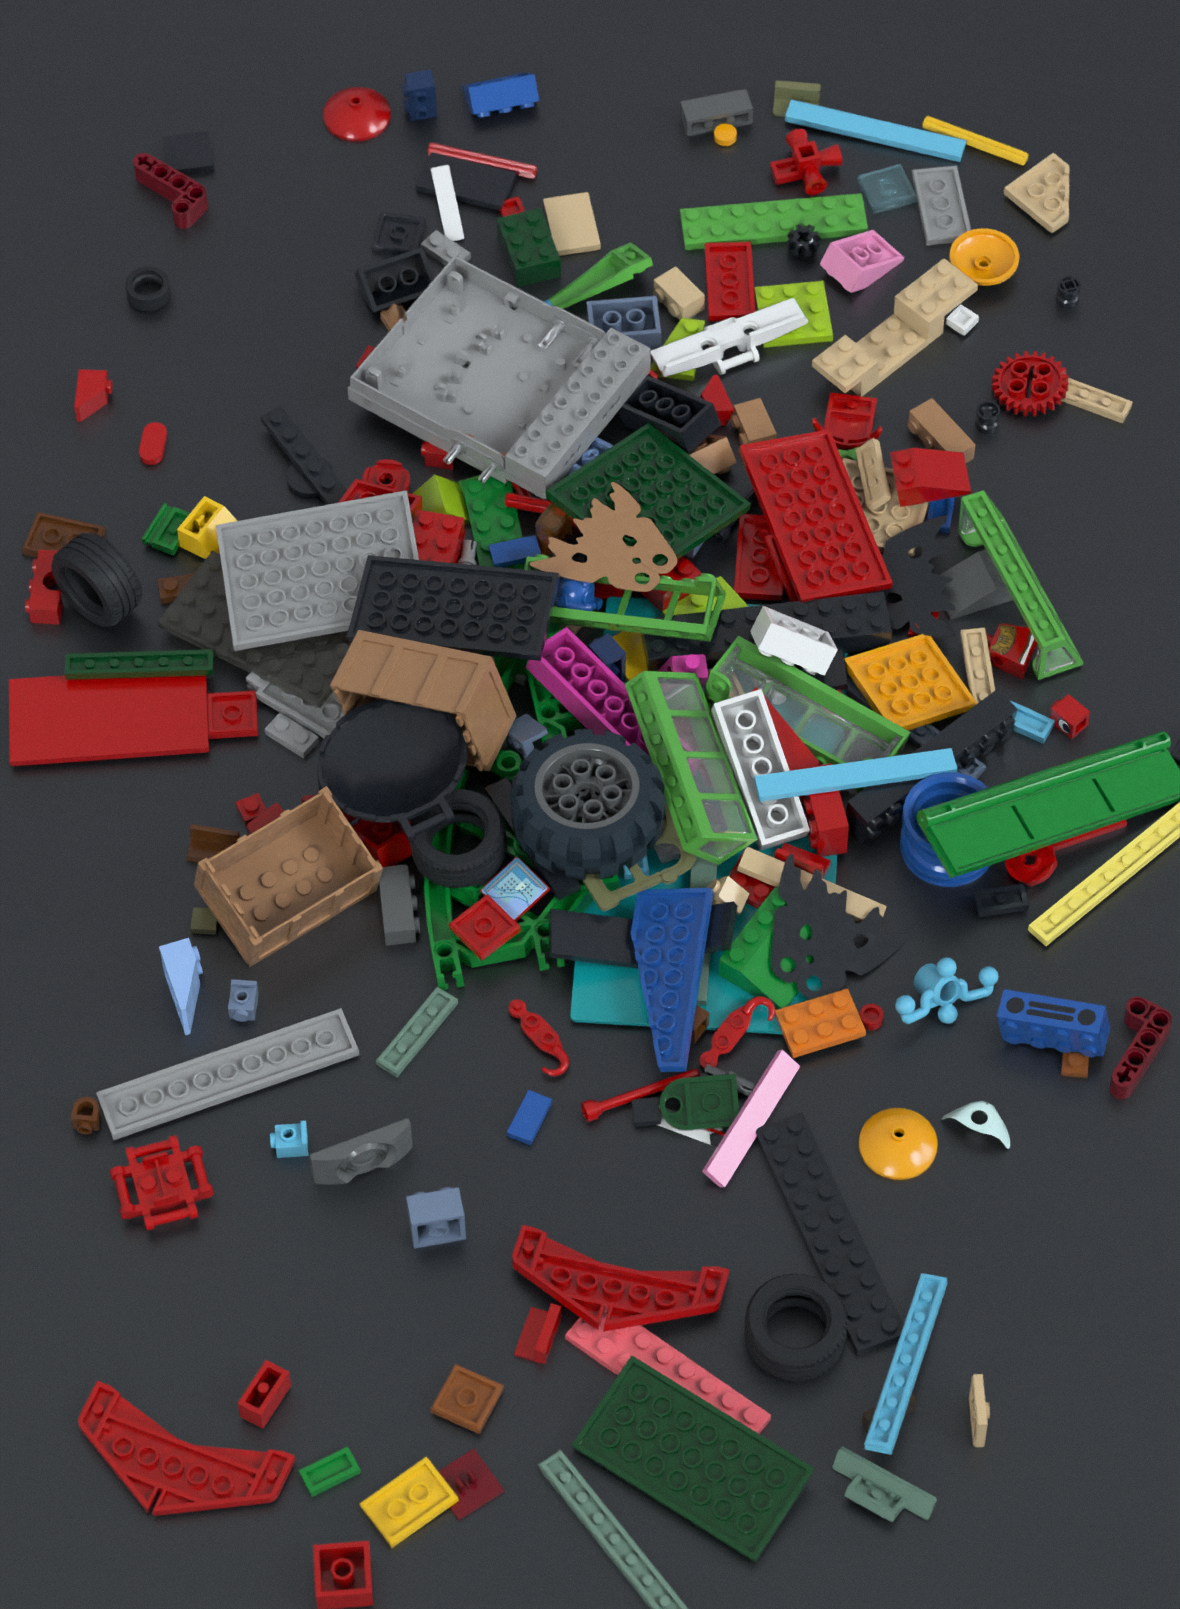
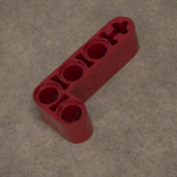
M140 153L133 158L136 180L173 202L171 208L173 222L176 227L181 229L189 228L208 209L207 191L202 184L150 154Z
M1132 997L1126 1004L1124 1022L1129 1028L1138 1033L1112 1073L1110 1092L1118 1099H1126L1132 1095L1167 1040L1171 1029L1172 1015L1170 1012L1142 997ZM1133 1011L1140 1012L1141 1014H1134ZM1156 1023L1163 1024L1164 1026H1157ZM1143 1043H1150L1151 1046L1144 1045ZM1130 1062H1137L1139 1065H1133Z

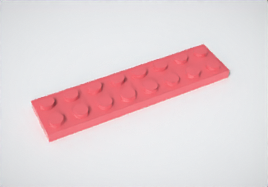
M604 1312L599 1330L592 1327L582 1318H579L565 1334V1339L617 1376L632 1355L758 1434L771 1420L769 1413L641 1325L603 1332L608 1314Z

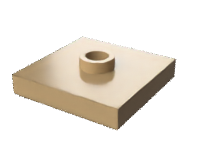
M973 1374L969 1391L973 1446L984 1447L988 1425L987 1419L990 1418L989 1402H985L983 1374Z

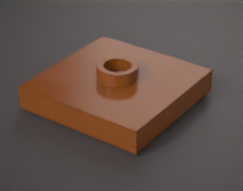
M455 1364L431 1407V1413L480 1434L504 1390V1385Z

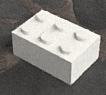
M765 606L762 607L750 631L760 653L768 657H772V655L780 657L782 662L790 666H794V664L802 666L803 670L813 675L819 673L825 676L837 652L829 632Z

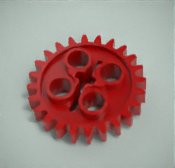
M1024 351V356L1015 353V359L1006 357L1007 364L1000 362V369L995 368V375L992 376L994 398L999 399L1000 406L1006 404V411L1014 408L1015 415L1023 411L1024 416H1027L1028 412H1032L1036 416L1039 410L1046 414V408L1053 411L1054 404L1061 405V398L1065 399L1066 392L1069 390V376L1066 375V368H1061V361L1055 362L1054 356L1047 359L1045 352L1041 356H1037V351H1034L1032 355ZM1031 369H1034L1033 379L1031 382V394L1030 398H1027V388L1029 387L1030 371Z

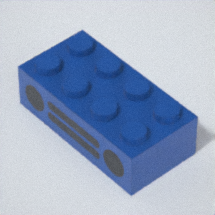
M1003 990L997 1013L1002 1040L1011 1044H1030L1040 1049L1045 1047L1055 1048L1063 1053H1069L1070 1051L1078 1052L1087 1057L1104 1056L1110 1032L1106 1006Z

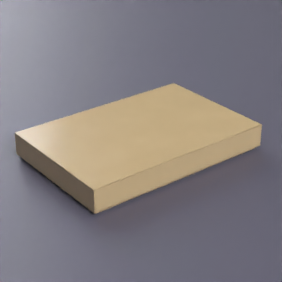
M588 192L543 199L549 230L559 256L601 250V243Z

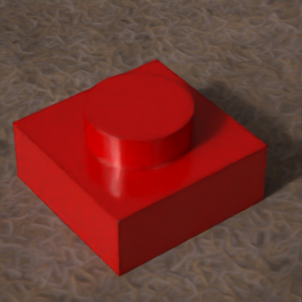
M259 793L235 802L245 826L267 810Z

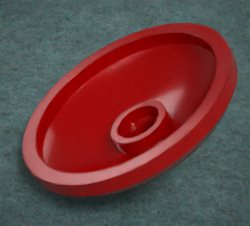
M351 87L335 93L326 102L323 110V119L327 129L336 137L347 141H364L376 137L386 129L391 118L390 105L386 98L379 92L365 87Z

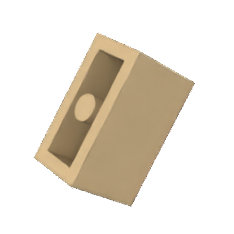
M676 266L654 279L653 295L657 297L658 302H662L668 308L673 317H677L679 320L681 318L690 319L704 310L705 295Z

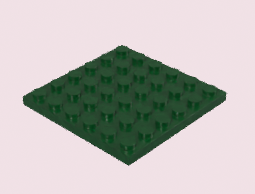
M649 423L546 490V498L572 519L584 520V518H592L590 509L593 507L592 500L594 498L615 511V503L611 499L610 494L615 492L611 483H617L640 505V512L636 518L645 517L652 520L674 551L677 560L750 511L751 503ZM623 536V541L627 546L633 547L637 543L633 537ZM657 554L652 558V561L655 565L663 566L667 564L668 558L663 554ZM636 557L633 558L632 562L639 564L641 559Z

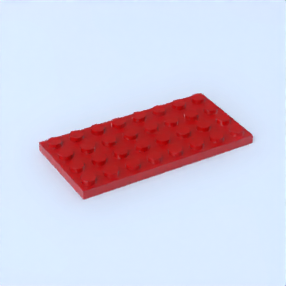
M830 429L740 445V456L798 601L806 602L814 599L858 595L891 589L893 582Z

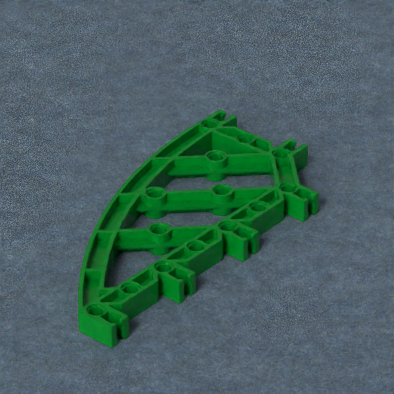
M549 624L546 640L562 630L560 624ZM492 656L506 692H508L516 680L517 674L524 675L528 679L537 722L547 728L548 731L547 735L541 737L542 744L545 740L560 733L563 738H566V731L583 728L582 723L526 668L527 659ZM500 749L490 771L498 775L500 780L507 777L512 785L513 777L520 771L519 766L523 761L516 752ZM466 765L464 773L455 789H466L472 766ZM458 822L449 824L438 831L432 840V845L435 849L445 854L453 855L457 827L462 834L467 836L474 835L481 840L484 838V833L480 828L470 823ZM504 824L507 836L506 853L514 858L517 856L529 868L536 869L508 826ZM618 874L601 879L609 891L620 888ZM424 877L427 927L438 987L442 990L449 989L448 983L445 984L442 973L455 970L452 972V976L456 978L457 988L464 987L461 962L474 968L524 958L532 948H535L540 971L548 970L549 964L546 963L543 952L549 951V936L543 937L542 935L549 934L550 909L584 913L594 899L585 884H583V881L576 879L580 884V891L559 901L554 897L539 917L527 911L516 921L520 925L521 931L481 961L449 929L448 924L454 920L452 898L470 908L484 897L480 890L485 885L476 884L464 888H448L437 885ZM556 958L558 967L565 966L564 959Z

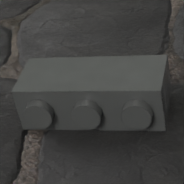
M742 89L681 101L680 117L686 135L693 136L713 132L720 124H730L734 127L753 124V107L747 90Z
M408 865L383 867L379 886L385 944L387 946L416 943L415 933L420 932L419 917L413 916V911L418 910L416 895L411 896V889H415L414 874H409Z

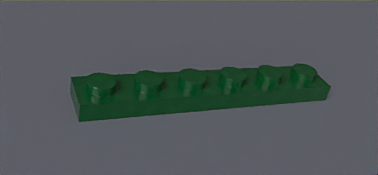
M213 649L65 654L66 680L213 675L214 670Z

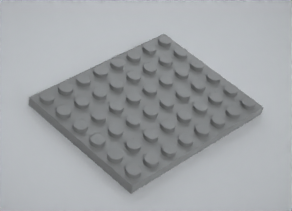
M407 490L216 525L235 651L348 631L368 555L419 560Z

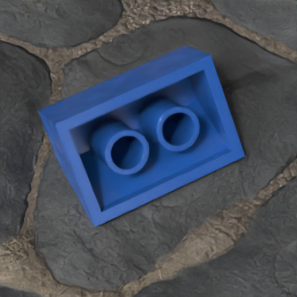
M529 72L462 86L471 114H477V118L489 116L490 111L499 110V113L512 111V106L520 105L521 108L532 107L534 102L539 101L535 75Z

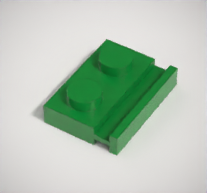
M164 503L142 537V543L144 545H152V548L174 556L180 546L177 529L190 512L177 507L171 508Z

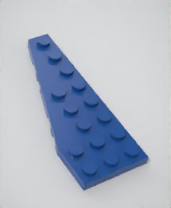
M711 888L646 889L637 893L631 938L634 943L644 1001L648 1011L649 1025L652 1030L656 1059L661 1072H686L714 895Z

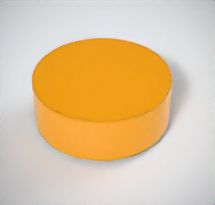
M720 124L715 128L714 140L717 144L729 146L736 141L737 131L734 126Z

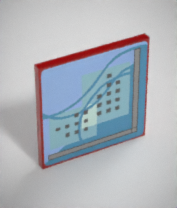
M516 856L480 892L484 896L488 894L514 921H517L551 889Z

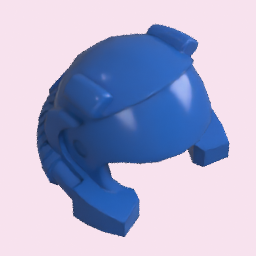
M560 576L554 602L556 607L593 611L595 609L598 611L603 602L602 598L594 597V582H582Z

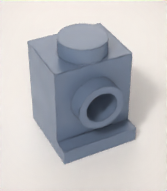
M231 979L228 1004L229 1019L240 1022L247 1020L255 1021L259 995L257 981Z

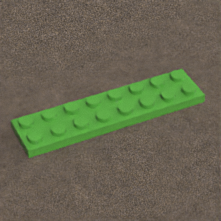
M862 193L680 209L685 250L705 249V243L751 242L752 245L787 242L789 240L787 237L791 229L797 230L795 226L801 223L802 227H807L808 224L814 226L813 232L818 231L821 238L854 236L868 231Z

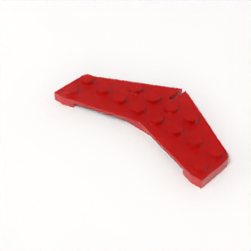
M526 1225L521 1227L512 1254V1267L595 1329L599 1330L603 1314L607 1312L603 1332L715 1312L720 1308L729 1277V1269L714 1266H703L701 1271H639L602 1263L547 1238L546 1232Z
M100 1381L96 1382L78 1418L82 1433L148 1514L158 1493L161 1492L152 1511L153 1516L273 1502L279 1496L296 1460L295 1455L280 1450L268 1449L267 1452L200 1446L177 1439L121 1397L117 1390Z

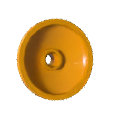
M986 228L973 229L961 234L953 242L949 260L952 265L976 284L988 286L1004 282L1015 273L1019 264V251L1014 241L1002 232Z
M889 1108L877 1112L865 1122L859 1135V1151L863 1161L873 1172L888 1179L905 1180L922 1174L933 1163L937 1153L938 1142L933 1126L919 1113L905 1108ZM896 1133H901V1134H903V1136H902V1137H897V1136H895V1134H896Z

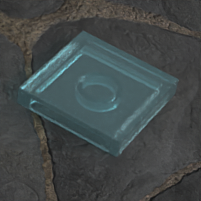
M901 164L858 176V183L874 214L917 202V195Z

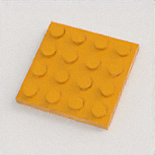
M921 634L844 659L847 673L873 711L906 730H912L967 712L977 704L931 636Z

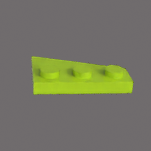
M681 318L663 346L703 332L705 321ZM653 360L650 364V369L658 377H663ZM696 368L669 375L665 378L694 381Z
M721 576L717 578L726 592L721 610L749 607ZM688 595L678 601L673 615L706 612L708 596ZM714 597L712 611L715 607L717 597ZM667 609L662 611V616L666 615Z

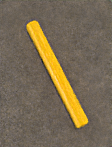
M926 116L923 121L924 129L937 134L966 140V145L1020 165H1025L1028 160L1027 152L930 116Z

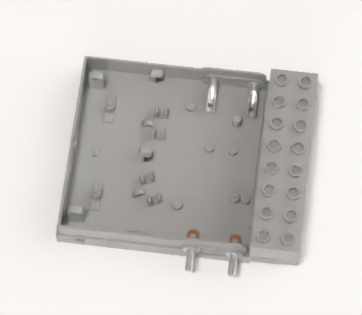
M454 256L405 313V322L403 323V319H400L350 377L351 385L348 387V400L448 452L443 459L445 463L450 464L456 457L482 471L478 477L479 481L482 480L481 483H485L490 476L504 484L511 481L546 500V490L566 476L650 372L651 348L613 328H610L605 334L602 329L564 309L550 306ZM466 363L469 365L467 369L463 367Z

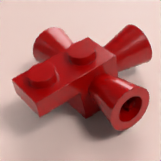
M795 129L789 132L785 140L792 149V157L770 162V170L776 185L804 179L807 194L816 195L823 192L827 187V182L820 174L821 166H842V155L839 145L836 143L818 151L815 141L808 142L806 130Z

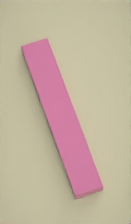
M783 1050L777 1051L702 1170L720 1188L727 1185L755 1140L757 1128L765 1124L800 1068Z

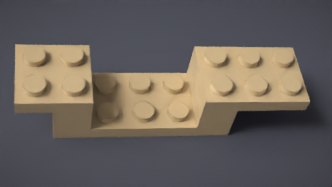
M944 258L895 296L894 314L857 343L847 335H844L813 359L812 367L844 393L851 389L858 396H864L942 335L944 316L975 293L978 284Z

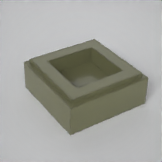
M193 907L191 933L216 935L218 920L209 908Z

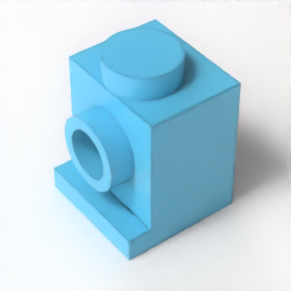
M301 1121L299 1124L275 1125V1133H270L271 1149L276 1148L277 1158L309 1156L306 1121Z

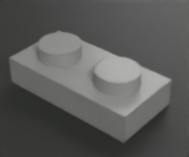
M437 230L421 243L424 252L445 266L454 256L466 262L471 259L469 251Z
M279 713L264 729L265 735L303 759L319 743V736L282 713Z

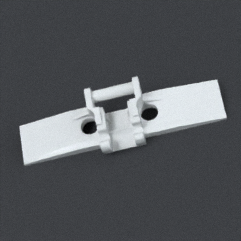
M791 298L738 319L732 317L707 326L703 332L652 350L651 356L663 377L698 368L712 362L718 373L723 375L726 373L725 370L751 360L754 363L759 361V354L755 346L807 324L808 320L795 299ZM749 328L755 330L749 333V335L744 333V331ZM709 344L708 349L703 350L701 348L703 345ZM737 346L740 352L747 351L730 359L721 360L723 358V351L730 347Z

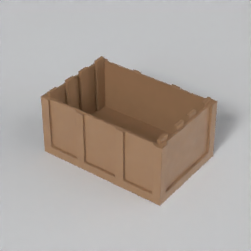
M358 630L330 684L332 690L335 691L336 699L342 705L344 715L365 703L377 699H386L450 713L463 731V737L467 745L466 765L477 767L478 771L481 772L482 770L490 771L516 718V713L492 657Z
M326 786L319 790L318 795L291 811L287 809L280 814L279 818L248 836L245 834L237 839L235 844L210 859L206 857L198 862L194 886L250 968L377 891L383 867L378 860L375 861L332 799V793Z

